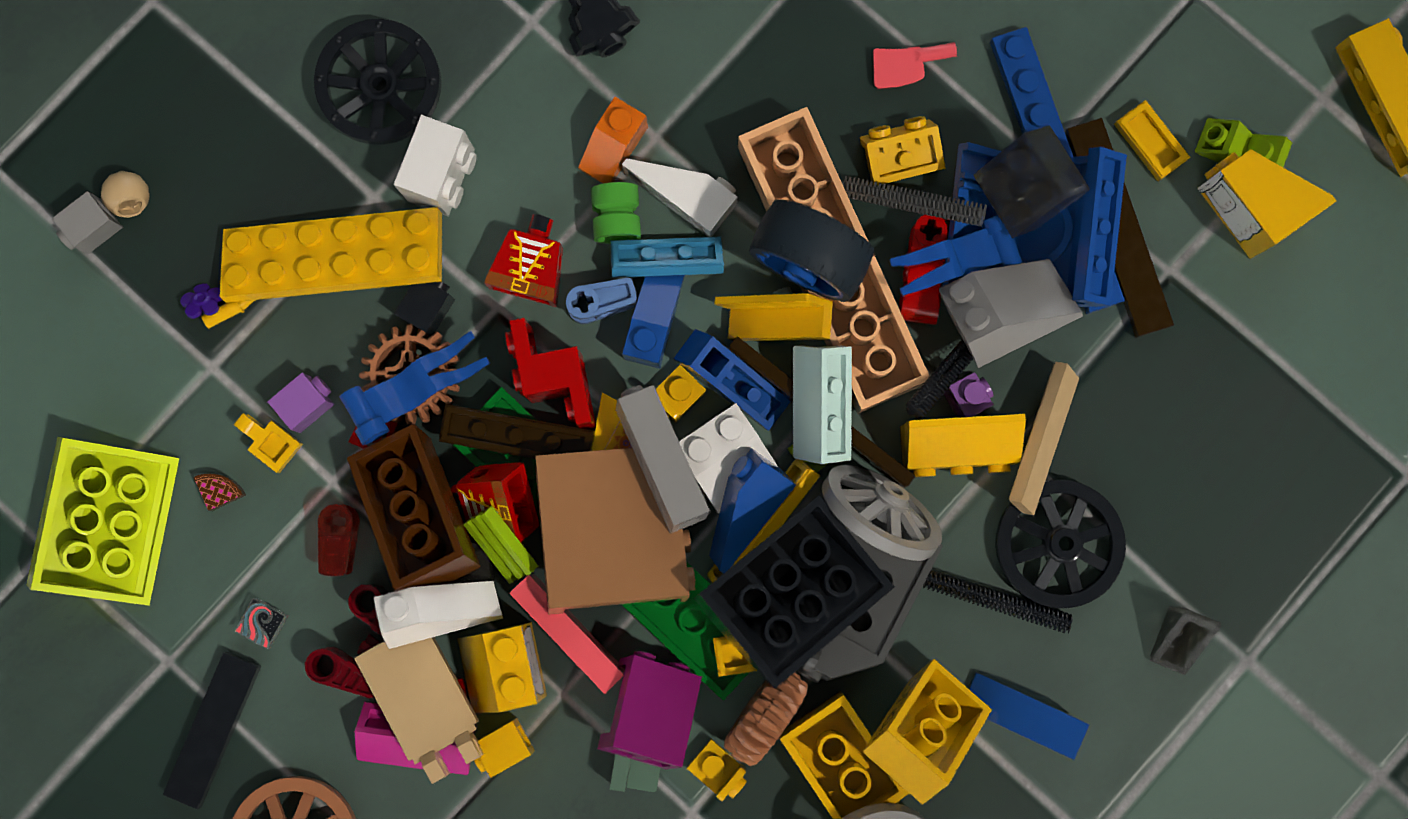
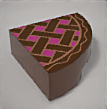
M201 474L194 477L208 511H214L246 496L242 487L228 477L219 474Z

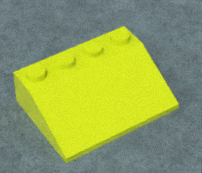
M57 437L27 579V587L30 590L150 606L179 458Z

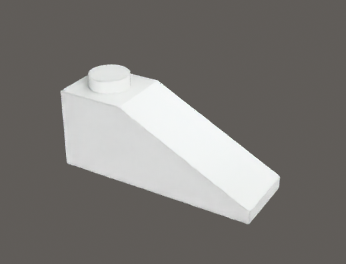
M627 158L622 163L624 174L707 237H712L737 206L738 197L734 194L736 189L721 177L715 180L708 174Z
M494 581L411 587L373 597L380 631L388 649L503 618Z

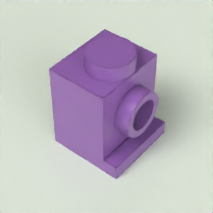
M975 372L950 385L944 393L957 418L973 417L993 406L990 398L994 395L990 385L984 377L978 378Z

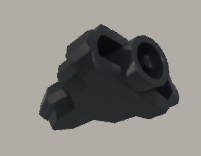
M568 0L572 7L568 21L573 32L569 37V42L576 57L585 56L598 51L601 57H608L617 53L627 43L624 36L640 23V20L630 6H621L617 0Z

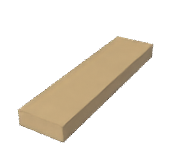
M1055 361V364H1053L1009 496V501L1025 514H1035L1079 381V377L1068 363Z

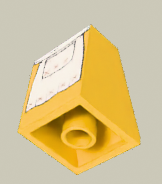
M1251 149L1240 157L1235 152L1227 156L1204 174L1208 181L1197 188L1250 259L1276 245L1336 202V199L1330 193Z
M532 622L457 639L470 703L475 713H498L538 704L547 696Z

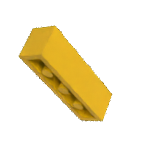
M1388 18L1348 36L1335 49L1399 176L1402 177L1408 174V55L1403 47L1401 33L1397 28L1393 27Z

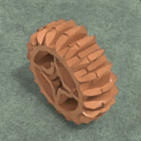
M412 324L406 325L404 336L398 327H392L393 339L391 340L385 334H379L378 338L383 345L380 348L373 344L368 345L369 351L375 354L373 359L368 357L361 359V363L369 366L370 371L360 372L359 377L363 380H371V383L361 388L364 392L383 381L395 377L412 362L419 359L420 357L416 353V346L430 349L433 353L451 345V343L446 342L439 346L443 337L439 332H435L429 338L426 332L419 329L416 335L415 327ZM405 347V350L401 351L399 363L393 367H385L389 358L395 352ZM456 355L448 362L439 366V368L429 372L428 375L432 376L457 370L450 369V367L460 361L459 357ZM455 384L444 388L414 410L404 414L407 424L412 425L416 423L417 413H419L423 422H430L428 412L430 409L436 415L441 416L443 410L438 404L443 401L448 405H452L454 401L446 393L448 390L459 392L460 386ZM401 415L393 419L392 421L399 424L402 421L404 415Z
M794 672L775 689L766 679L763 681L736 719L724 740V748L732 753L731 756L740 762L743 761L747 765L753 766L768 753L790 723L794 714L798 711L797 709L807 694L808 684L800 678V675Z

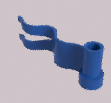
M1009 212L983 221L982 230L889 259L892 267L914 266L940 259H948L946 264L900 288L902 296L997 264L1000 267L1022 264L1021 256L1010 229L1014 226Z
M472 331L451 345L417 359L401 373L385 382L375 385L364 392L360 386H356L340 395L342 403L357 427L355 433L362 445L372 443L389 432V428L386 425L387 422L414 410L438 391L468 379L490 364L487 357L454 371L432 376L428 375L429 372L455 357L475 338Z

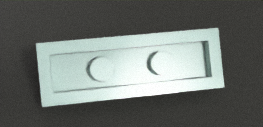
M794 346L793 457L819 464L850 461L852 346Z

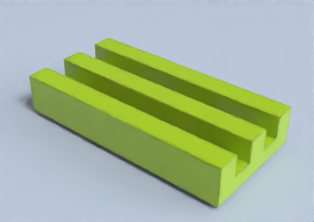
M490 506L475 514L463 524L509 584L516 579L519 580L525 575L531 574L538 567L536 561L494 507Z

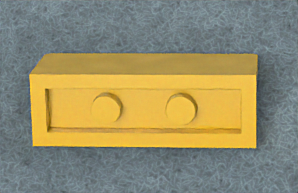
M808 293L715 297L714 305L730 309L728 339L734 340L737 336L743 341L830 339L833 301Z

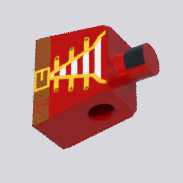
M532 214L527 233L510 229L485 278V285L490 290L556 307L559 295L563 247L560 242L549 239L554 221L542 215Z
M524 463L480 465L451 487L457 507H462L466 521L475 514L492 506L520 542L540 526Z

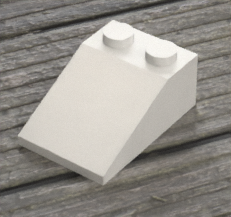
M737 403L679 441L698 485L718 514L720 513L727 480L732 473V468L735 462L740 457L746 456L751 448L777 466Z

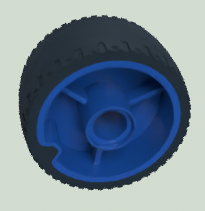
M780 199L775 200L764 215L753 237L749 252L759 263L784 279L823 297L848 302L859 288L867 273L874 254V248L863 236L840 221L800 203Z

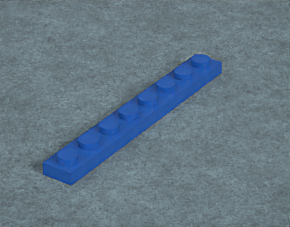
M1027 27L993 37L990 45L1023 137L1027 138L1036 135L1026 143L1029 154L1073 157ZM1115 271L1111 306L1125 301ZM1096 306L1084 308L1086 314H1090L1111 306Z

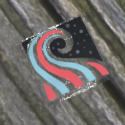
M253 598L238 623L235 632L265 649H270L289 615L258 598Z

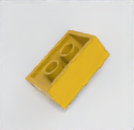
M1025 414L909 420L900 427L903 466L907 470L913 471L916 477L936 476L935 469H950L951 475L973 474V467L988 466V473L1011 472L1010 465L1021 463L1026 424Z

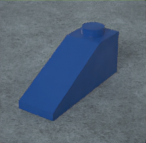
M685 275L645 276L622 353L625 360L658 369L661 368Z
M697 329L693 331L673 358L732 405L737 403L744 414L768 431L791 402L716 338Z
M752 448L746 456L740 457L735 462L732 473L728 477L709 556L722 573L730 569L796 486L784 471Z

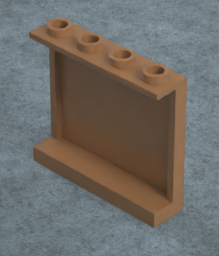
M633 448L538 455L535 457L548 615L562 614L564 609L680 599V602L687 601L690 591L695 590L693 567L687 568L685 553L691 552L689 530L681 529L670 534Z

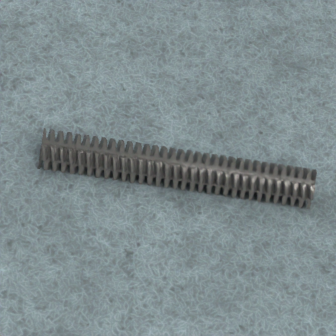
M845 176V180L842 181L849 199L982 227L983 220L985 219L987 204L982 209V203L978 208V203L975 204V207H973L974 202H971L969 206V201L964 205L965 200H962L960 204V199H958L957 203L956 198L951 202V197L947 201V196L942 200L943 196L940 195L938 200V194L933 199V193L929 198V192H927L925 197L924 191L920 196L921 191H918L916 195V190L912 194V189H910L907 193V188L903 192V187L899 191V186L894 190L895 186L892 185L890 190V184L886 188L885 183L883 187L882 183H879L877 187V182L873 186V181L869 185V180L865 183V179H862L860 183V178H858L856 183V177L852 181L851 176L849 180L848 176Z

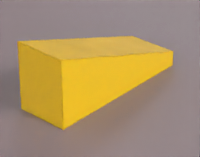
M603 392L592 451L605 449L620 422L616 412L618 400Z

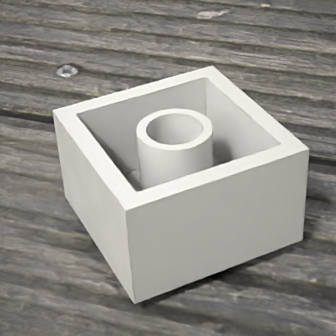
M421 115L394 182V186L408 202L424 208L438 207L442 214L448 217L451 209H456L459 206L463 196V188L460 186L465 174H471L477 158V154L474 153L475 149L465 131Z

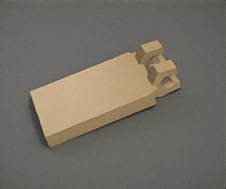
M434 637L388 649L384 641L354 658L408 761L413 760L414 764L421 761L422 767L432 784L450 774L439 752L448 745L456 742V746L466 764L484 755L473 733L477 729L475 723L479 722V719Z

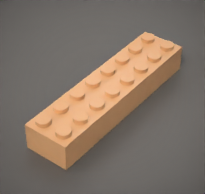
M808 107L738 136L739 152L766 212L775 200L782 199L800 203L840 221L868 241ZM874 254L862 283L848 302L832 300L801 287L803 293L833 301L830 339H824L827 346H852V403L857 414L921 387L929 379V373Z

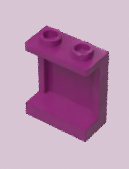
M635 651L631 656L620 658L618 667L624 668L625 671L611 730L600 735L597 749L662 769L682 768L702 677L689 673L690 668L680 663L669 662L665 665L655 662L656 656L646 652Z

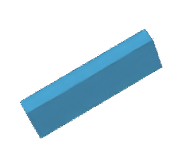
M721 237L610 241L612 278L723 274L724 271Z

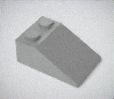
M1050 259L974 271L939 288L948 313L978 368L1083 317L1081 309L1076 301L1072 300L1073 296Z

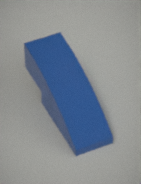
M977 672L975 673L969 690L992 709L987 718L988 720L1075 760L1090 724Z

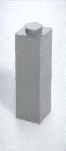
M641 385L625 390L617 401L616 412L670 534L705 520L710 510L654 385L644 389Z

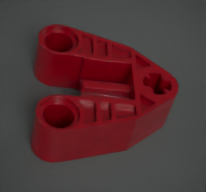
M378 584L360 585L351 592L348 598L349 608L356 617L371 626L370 629L382 636L376 608L371 612L365 610L361 599L366 591H372L376 597L388 594V592ZM369 634L359 646L357 653L361 655L382 642ZM325 647L313 651L307 657L305 671L312 681L367 698H375L355 659L336 647ZM324 654L330 656L334 662V669L330 675L324 674L319 668V660Z

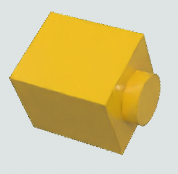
M515 718L477 740L484 755L475 759L474 762L482 773L487 771L489 777L492 778L532 755L535 749L518 718Z

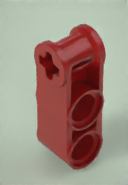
M921 216L911 229L906 254L947 240L948 229L945 220L935 216ZM926 225L931 226V232L937 234L931 241L926 240V234L920 232L923 231ZM945 259L920 265L905 266L903 270V287L924 274L944 265ZM942 283L904 296L901 294L899 310L904 321L936 325L941 299L939 288H941Z

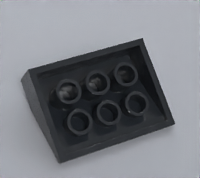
M819 495L693 599L717 629L775 689L895 588V586Z

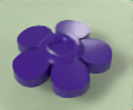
M199 284L194 287V293L188 292L181 297L180 303L185 307L187 317L192 319L198 318L202 311L205 315H214L219 310L217 302L222 300L220 298V288L210 289L208 284Z

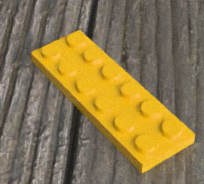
M438 207L223 229L220 298L225 303L442 282V212Z

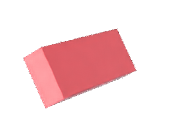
M535 574L527 575L509 593L604 694L623 677L625 669L618 667L619 662L568 609H564L562 614L548 615L546 585Z

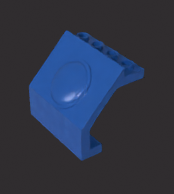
M970 142L960 143L958 145L953 199L956 198V203L958 199H960V204L962 200H965L964 205L969 201V206L971 202H974L973 207L978 203V208L982 203V209L987 204L986 215L983 221L1009 212L1014 226L1010 229L1023 263L1050 259L1073 296L1072 300L1076 301L1079 307L1111 306L1127 154L1103 147L1089 148L1087 156L1079 157L1014 153L1008 159L985 166L992 159L1008 154V152L998 151ZM950 220L948 240L982 230V227ZM997 264L982 270L998 268L1000 266ZM957 277V278H953V279H951V280L945 281V282H943V286H945V285H947V284H949V283H951V282H953V281H955V280H957V279H959V278H961V277Z

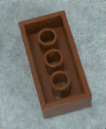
M415 424L347 457L395 591L419 586L445 585L481 567L468 532L463 525V519L433 442Z

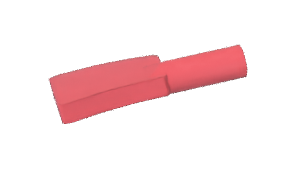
M955 42L923 48L918 46L905 49H874L872 52L874 87L877 89L897 88L922 80L925 77L923 62L957 57Z

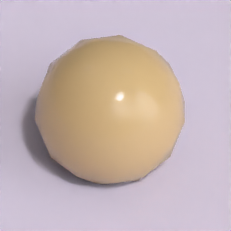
M119 171L109 175L102 184V203L115 216L130 218L139 215L149 203L148 185L135 173Z

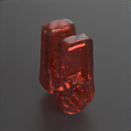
M346 504L329 505L323 508L319 514L318 571L321 575L343 576L349 575L353 571L360 518L358 512L352 506ZM340 516L341 518H346V524L342 526L333 524V517Z

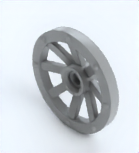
M853 465L836 466L825 478L822 484V493L831 511L851 532L872 546L892 556L921 561L929 559L941 544L942 533L933 515L918 499L890 479L871 470ZM840 484L854 489H841ZM849 502H865L866 509L859 513ZM877 518L886 523L887 532L872 524L871 521ZM901 522L912 541L901 538Z

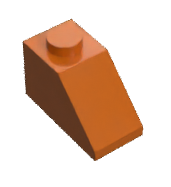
M614 97L595 126L578 169L602 184L614 182L623 168L622 163L626 158L630 157L648 129L647 116L619 98Z

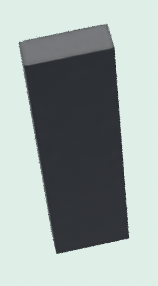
M223 652L164 790V796L195 809L202 807L261 665L232 653Z

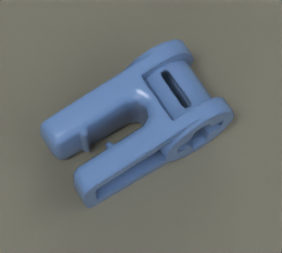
M631 278L577 286L572 288L566 297V307L570 317L580 324H589L634 309L637 303L636 290ZM583 297L586 298L587 303H591L588 305L589 311L586 313H581L580 308L576 307L579 305L578 299Z

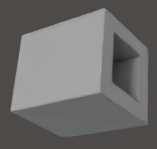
M88 191L52 218L60 229L56 232L59 239L70 250L77 248L87 254L91 253L123 228L117 218L104 206L102 200Z

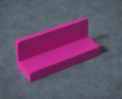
M364 702L354 731L357 760L423 769L421 761L417 764H414L413 760L408 761L379 704ZM456 742L439 751L450 773L469 774L470 763H465L456 746Z

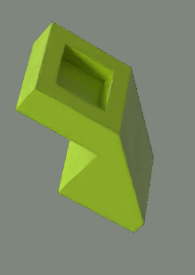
M1207 118L1195 152L1200 156L1219 163L1233 152L1240 157L1251 149L1284 167L1292 142L1286 136L1252 134L1239 120Z

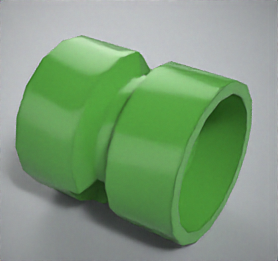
M612 182L593 186L591 188L592 210L599 214L592 219L594 241L611 244L610 241L641 239L640 216L633 212L639 206L638 185L628 182Z

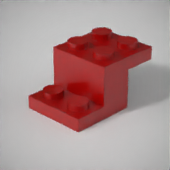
M525 318L510 320L511 331L505 332L509 354H513L514 359H517L518 368L512 369L516 391H520L521 396L523 395L531 403L566 397L564 401L568 420L576 423L581 429L589 430L596 428L584 358L578 347L538 354L533 328Z

